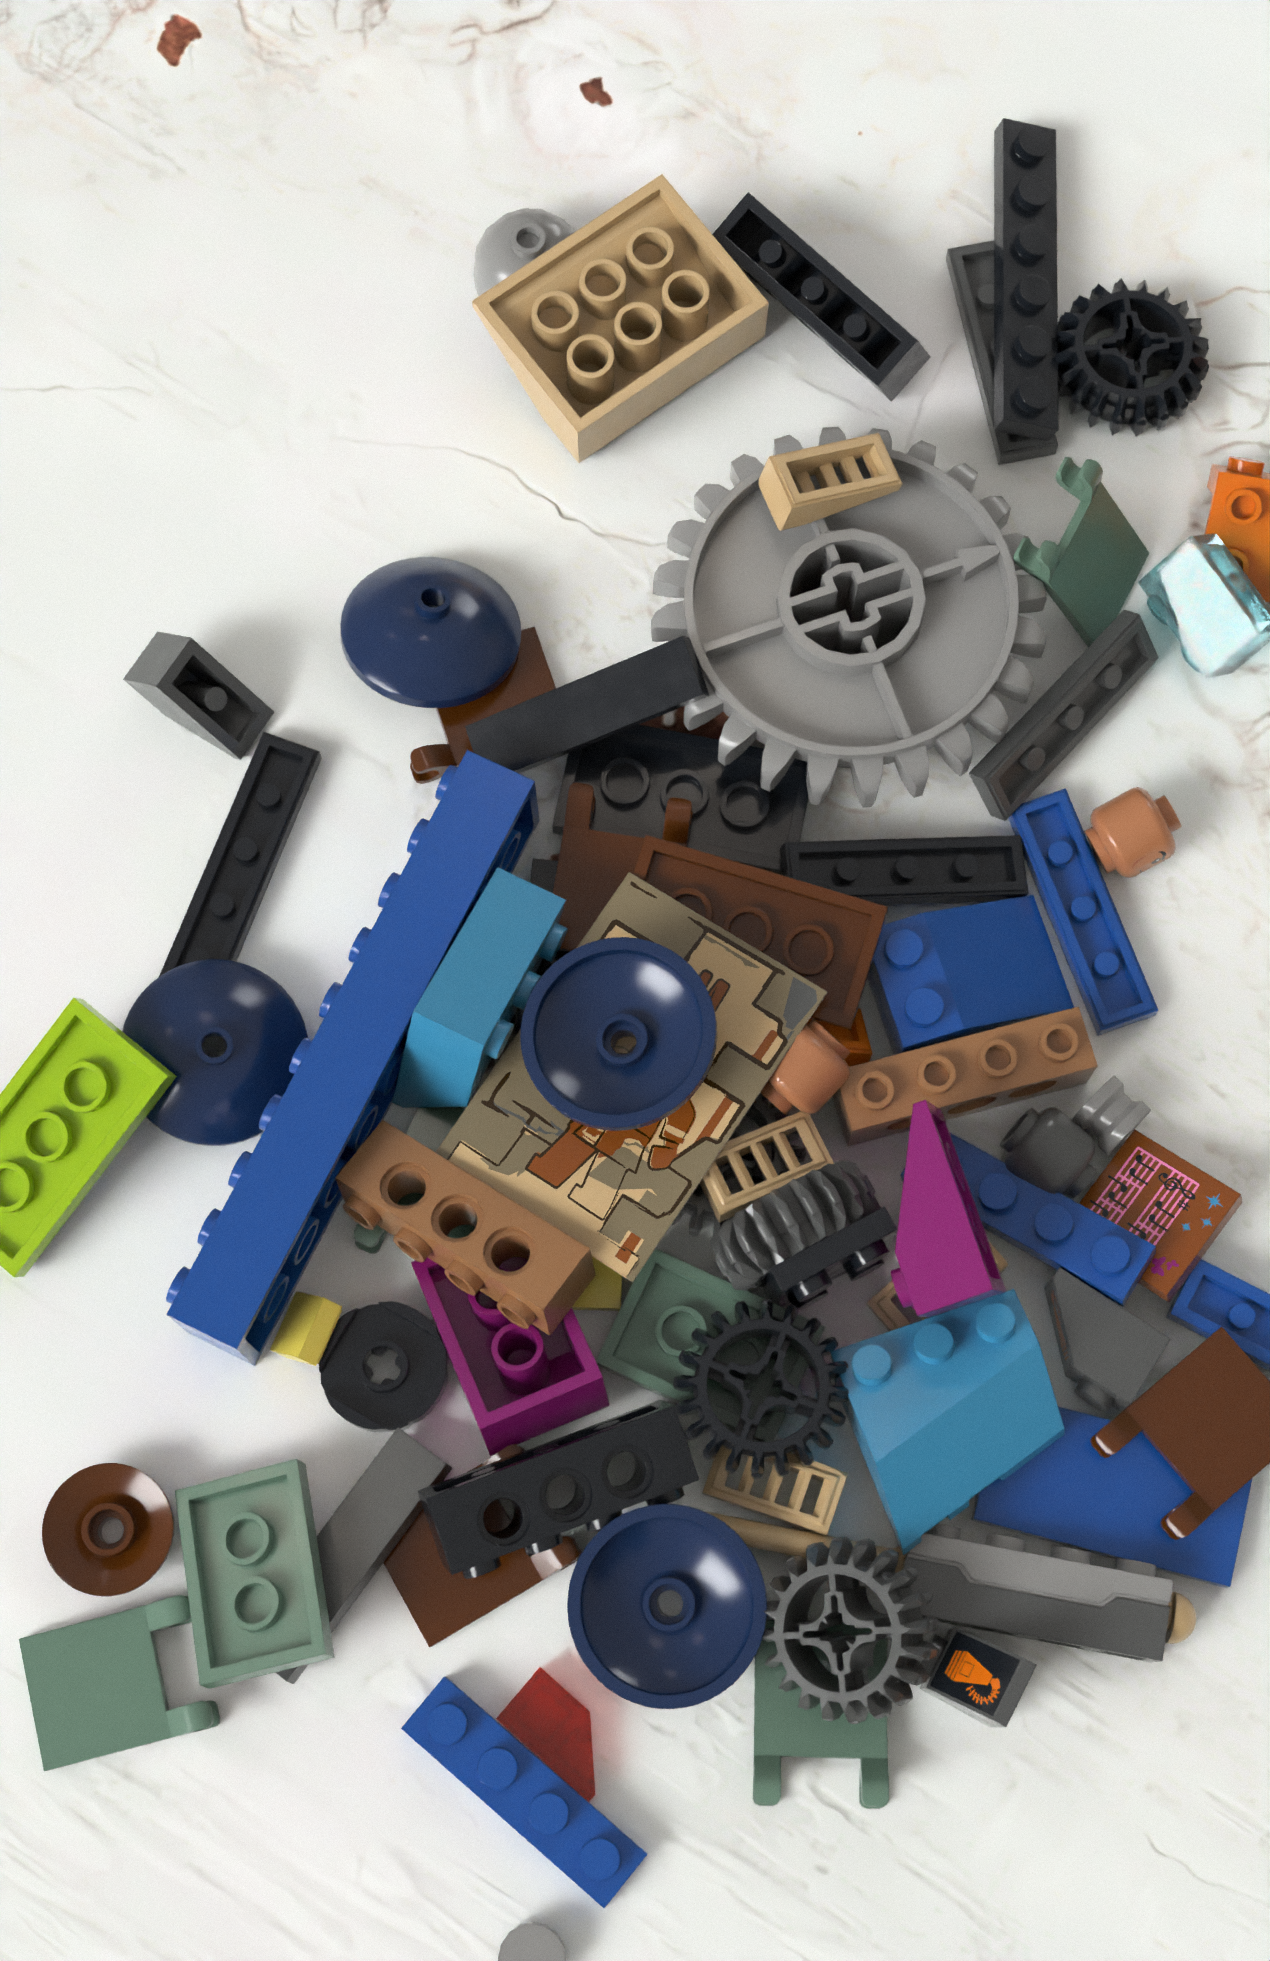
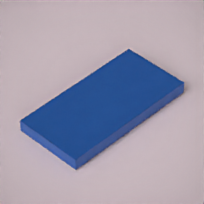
M1058 1406L1065 1434L1005 1480L998 1478L976 1496L972 1521L1115 1559L1150 1563L1156 1565V1570L1228 1588L1231 1586L1252 1479L1217 1508L1192 1533L1181 1539L1173 1540L1162 1529L1160 1521L1168 1512L1193 1493L1188 1485L1142 1432H1139L1117 1453L1108 1458H1103L1092 1447L1090 1440L1094 1434L1111 1420Z

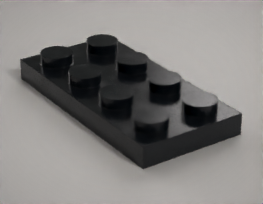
M637 725L568 753L552 824L553 834L563 835L568 792L572 783H583L593 786L596 803L590 830L645 838V835L662 839L667 801L673 797L684 798L691 801L693 811L687 847L782 875L779 849L784 842H800L809 799L806 783L807 762L795 758L785 776L769 792L762 789L760 784L764 748L749 746L733 762L724 766L718 761V739Z

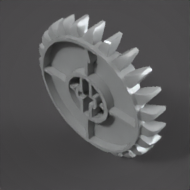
M839 427L822 428L819 445L846 440V436ZM872 428L867 435L880 434L902 481L899 491L814 522L780 531L759 488V477L764 469V465L756 457L743 454L731 462L730 479L734 485L733 489L728 490L719 484L706 483L695 493L694 510L706 519L705 523L692 519L677 521L668 533L667 548L674 553L688 557L689 560H672L660 565L653 579V594L664 597L684 598V600L667 604L655 612L651 620L652 641L664 642L681 636L689 637L710 695L685 706L684 725L690 731L724 712L729 718L723 726L719 739L718 761L726 766L739 757L755 739L763 743L765 747L762 756L760 784L762 789L769 792L785 776L795 758L806 761L808 798L810 804L819 806L825 800L833 784L838 767L851 768L854 788L863 808L874 805L883 774V765L895 764L902 782L913 798L922 796L929 776V757L927 751L933 747L957 775L962 776L968 772L973 750L970 735L965 725L969 722L982 735L994 743L999 744L1008 729V715L1002 702L993 694V691L995 690L1010 699L1026 704L1034 686L1031 672L1024 663L1011 656L1010 653L1030 658H1041L1047 640L1045 629L1036 621L1018 615V613L1043 611L1047 600V593L1044 583L1031 575H1016V571L1021 570V568L1014 562V554L1022 538L1029 537L1017 533L1002 535L1000 530L1007 524L1011 507L1002 496H988L978 501L972 494L978 472L966 463L956 465L945 473L934 466L936 446L921 440L912 445L907 454L892 450V438L888 430ZM791 435L774 439L773 455L803 449L799 440ZM863 458L856 459L855 461L863 479L871 478ZM839 466L834 467L840 483L845 484L846 481ZM810 476L815 490L821 489L816 476Z

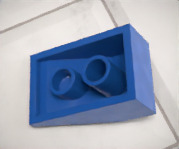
M1034 895L923 912L884 924L867 978L894 1055L1074 1008Z

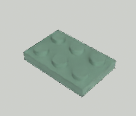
M655 1249L633 1281L596 1359V1363L599 1367L675 1403L694 1398L693 1392H681L673 1388L674 1377L695 1375L694 1370L684 1367L679 1363L680 1352L682 1350L692 1351L699 1355H702L704 1352L692 1340V1332L696 1328H700L715 1338L718 1333L712 1325L711 1315L716 1311H720L725 1315L731 1326L737 1324L735 1304L741 1301L747 1304L750 1319H759V1309L764 1298L747 1290H735L731 1283ZM773 1303L771 1320L782 1322L786 1309ZM797 1315L792 1326L802 1331L809 1319ZM822 1325L811 1338L816 1346L825 1329ZM756 1337L739 1341L725 1349L718 1356L717 1360L726 1364H730V1362L741 1365L754 1364L766 1352L771 1338ZM789 1346L782 1368L788 1382L798 1388L808 1364L796 1350ZM774 1359L769 1361L765 1373H761L756 1382L745 1380L743 1384L744 1390H752L749 1399L753 1403L748 1414L749 1419L755 1417L759 1404L763 1405L767 1396L779 1398V1387L771 1388L775 1380L771 1377L775 1365ZM707 1378L708 1398L715 1415L724 1426L735 1430L742 1410L739 1399L731 1391L722 1388L721 1383ZM773 1412L763 1417L753 1439L758 1442L774 1441L786 1413Z
M293 1459L175 1490L200 1686L211 1689L335 1658L306 1464L298 1459Z

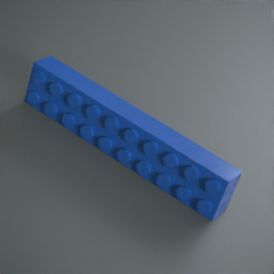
M469 750L466 751L458 767L450 765L444 772L435 794V798L440 800L430 820L422 818L415 826L407 845V852L411 856L401 875L393 872L385 882L378 899V906L383 909L372 929L363 927L358 933L348 958L353 965L343 984L334 982L327 991L319 1010V1016L324 1019L313 1040L304 1038L297 1047L289 1066V1072L294 1074L285 1093L283 1096L273 1095L266 1105L259 1122V1129L264 1131L253 1153L244 1151L235 1163L228 1181V1185L233 1188L222 1211L214 1208L204 1221L197 1239V1243L203 1247L191 1269L185 1266L182 1267L168 1290L166 1302L172 1305L166 1314L187 1333L254 1366L259 1360L343 1199L335 1177L378 1124L384 1120L392 1105L411 1018L416 1005L497 867L511 874L513 873L540 821L535 781Z

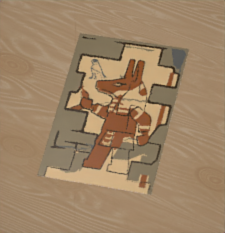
M629 872L577 948L587 943L607 938H639L660 944L672 950L692 966L708 990L717 1020L715 1055L709 1072L699 1089L673 1114L648 1126L621 1131L600 1130L584 1126L565 1117L554 1109L535 1087L524 1064L520 1029L436 1150V1153L590 1248L592 1257L633 1283L794 1043L797 1035L800 1034L827 994V991ZM629 1036L621 1038L615 1045V1052L622 1055L632 1052L636 1046V1039Z

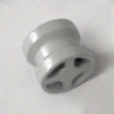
M1114 1075L1085 1103L1072 1120L1082 1129H1089L1098 1137L1099 1148L1109 1155L1151 1112V1109L1143 1101H1132L1124 1093V1084Z

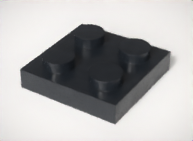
M885 1206L769 1268L764 1286L769 1299L781 1307L791 1303L797 1306L798 1311L828 1295L829 1292L826 1288L833 1284L832 1280L847 1273L850 1280L855 1281L885 1263L882 1258L890 1253L888 1247L898 1230Z

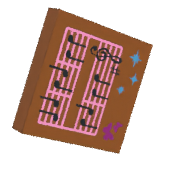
M1134 1129L1079 1204L1156 1246V1254L1138 1283L1169 1303L1240 1207L1242 1197L1237 1191Z

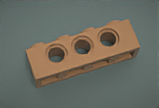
M1075 1007L850 1066L848 1080L832 1097L848 1147L910 1130L913 1104L923 1100L929 1101L942 1110L945 1120H950L1086 1084L1098 1065L1080 1009Z
M384 1120L378 1124L335 1177L345 1202L342 1207L355 1222L369 1230H373L378 1225L394 1236V1243L409 1257L418 1262H424L428 1257L445 1268V1275L455 1286L473 1296L478 1291L498 1302L496 1305L498 1310L508 1320L523 1329H528L532 1324L546 1334L551 1335L596 1276L590 1248ZM407 1194H424L415 1204L408 1206L397 1204ZM472 1225L476 1227L466 1237H448L450 1231L457 1226ZM522 1257L528 1260L522 1268L516 1271L507 1272L499 1269L500 1265L509 1258Z

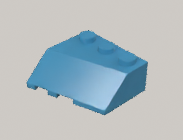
M497 867L413 1011L392 1103L402 1108L468 1106L491 1059L497 1060L503 1052L514 1028V1024L510 1022L517 1008L525 1009L532 990L541 978L540 975L536 974V971L542 959L552 962L564 941L568 928L560 925L559 922L566 902L565 899Z
M1014 1289L831 1352L832 1363L846 1361L849 1368H846V1372L840 1374L838 1378H834L835 1385L844 1386L849 1390L848 1400L841 1403L903 1555L921 1543V1536L943 1519L948 1517L951 1520L969 1507V1500L998 1478L1005 1480L1065 1434V1428L1040 1344Z

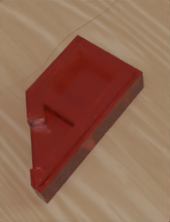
M539 1667L496 1719L585 1800L590 1802L596 1794L591 1713L545 1670Z

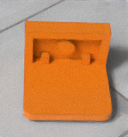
M1229 456L1227 466L1211 465L1207 488L1213 495L1199 560L1212 549H1221L1257 600L1270 603V473L1263 472L1265 463L1262 461ZM1217 557L1213 562V573L1215 571Z

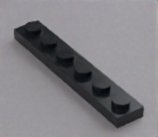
M1003 118L994 131V431L1049 441L1059 430L1058 362L1055 359V355L1058 353V343L1055 341L1056 333L1058 332L1056 130Z

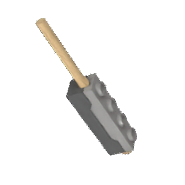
M705 1511L724 1521L739 1534L748 1547L792 1556L800 1555L806 1558L808 1545L823 1542L829 1548L831 1540L838 1538ZM940 1523L921 1536L922 1542L905 1555L902 1554L900 1546L888 1548L876 1545L877 1556L882 1551L889 1549L899 1552L896 1573L909 1567H914L919 1571L916 1581L910 1586L912 1592L915 1594L929 1591L933 1594L932 1601L929 1604L920 1606L922 1618L933 1617L941 1623L1150 1663L1163 1661L1165 1643L1175 1644L1184 1641L1192 1634L1196 1625V1612L1192 1603L1184 1595L1177 1592L1172 1593L1173 1580L1155 1577L1156 1565L1150 1563L1117 1559L1115 1569L1090 1565L1091 1553L1086 1551L1052 1546L1050 1557L1024 1552L1025 1540L996 1534H987L985 1544L959 1540L960 1528ZM850 1540L854 1548L858 1541Z

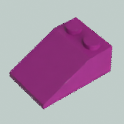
M927 1100L913 1104L895 1254L900 1268L891 1270L893 1284L904 1308L911 1306L912 1309H915L917 1316L933 1317L1006 1292L943 1112Z
M428 1257L424 1262L416 1260L411 1262L490 1456L511 1444L518 1445L609 1406L603 1376L572 1308L551 1335L546 1334L532 1324L528 1329H523L508 1320L498 1310L496 1306L498 1302L481 1291H478L473 1296L455 1286L445 1275V1268ZM522 1257L509 1258L500 1265L499 1269L507 1272L516 1271L522 1268L528 1260Z

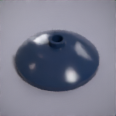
M415 557L398 560L380 567L357 584L348 596L342 611L340 636L342 649L350 667L371 689L386 698L405 705L422 708H446L477 700L494 690L505 680L518 658L521 643V622L516 606L509 594L497 581L483 571L452 559Z
M615 937L601 939L582 945L565 954L539 979L529 996L522 1016L520 1036L522 1056L527 1072L537 1090L554 1109L565 1117L584 1126L600 1130L621 1131L637 1129L656 1123L673 1114L699 1089L709 1072L716 1051V1013L708 990L700 976L690 964L672 950L660 944L639 938ZM629 1036L636 1039V1046L632 1052L624 1055L615 1052V1045L621 1038Z
M223 959L194 961L162 974L136 999L127 1015L122 1032L177 1076L146 1118L164 1133L181 1141L202 1146L237 1144L252 1139L264 1132L259 1129L262 1113L273 1095L283 1096L294 1076V1074L289 1072L292 1057L304 1038H308L305 1023L298 1007L279 983L254 967ZM210 1036H219L227 1044L226 1051L219 1057H209L202 1050L203 1042Z
M657 1504L637 1508L624 1513L604 1526L590 1540L578 1558L568 1590L567 1613L571 1636L582 1661L600 1683L621 1698L635 1704L657 1709H678L698 1705L714 1698L733 1685L755 1657L762 1642L767 1614L764 1612L767 1610V1593L763 1574L746 1542L734 1529L714 1515L694 1507L679 1504ZM672 1590L681 1596L683 1608L678 1615L670 1616L661 1610L659 1599L663 1592Z

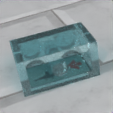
M1217 533L1189 536L1138 581V584L1148 596L1147 605L1151 613L1161 623L1170 627L1182 644L1181 653L1185 661L1195 671L1202 673L1205 678L1233 673L1270 642V607Z

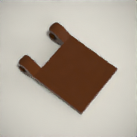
M535 626L521 630L518 658L509 675L499 686L472 702L454 707L436 708L447 744L426 745L418 747L411 752L410 769L416 783L424 784L441 778L450 765L459 766L467 750L473 752L465 726L556 689Z
M572 783L569 787L564 830L553 894L566 900L559 922L560 925L568 928L559 951L566 952L577 948L629 872L634 873L644 841L643 837L590 830L596 797L593 786L583 783ZM673 797L667 801L662 840L687 847L693 816L690 800Z
M1220 1327L1132 1402L1131 1405L1091 1437L1090 1443L1101 1457L1108 1458L1123 1448L1139 1432L1144 1434L1193 1491L1192 1494L1168 1512L1160 1521L1162 1529L1171 1539H1181L1192 1533L1217 1508L1270 1463V1381L1223 1327Z
M511 1444L472 1470L525 1451V1449L520 1445ZM499 1499L494 1500L487 1506L483 1516L484 1526L487 1531H501L511 1523V1519ZM422 1509L386 1558L384 1565L430 1648L545 1579L576 1563L582 1551L573 1537L562 1536L563 1542L554 1548L532 1556L527 1555L524 1548L500 1556L502 1565L499 1568L478 1577L465 1579L462 1571L451 1575L442 1565L424 1509Z

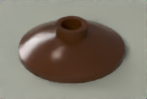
M119 1463L96 1464L84 1468L69 1477L60 1485L50 1499L42 1524L44 1552L54 1572L72 1588L89 1595L101 1597L126 1594L147 1583L166 1561L174 1537V1516L170 1502L163 1489L143 1471ZM119 1519L124 1527L123 1535L119 1541L108 1544L103 1539L102 1528L107 1521Z

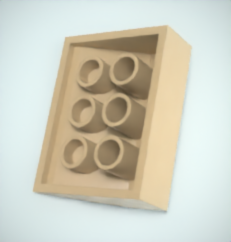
M661 174L472 301V307L544 421L575 460L580 463L765 337L769 302L663 174Z

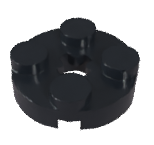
M388 1301L367 1305L359 1310L356 1308L341 1316L319 1362L321 1385L331 1407L350 1424L370 1432L390 1431L394 1433L397 1427L404 1431L412 1424L423 1420L440 1401L448 1379V1353L432 1322L421 1312L408 1305ZM388 1350L396 1352L398 1356L395 1359V1365L401 1370L395 1380L385 1378L381 1384L370 1381L374 1371L367 1365L368 1358L372 1354L383 1357Z

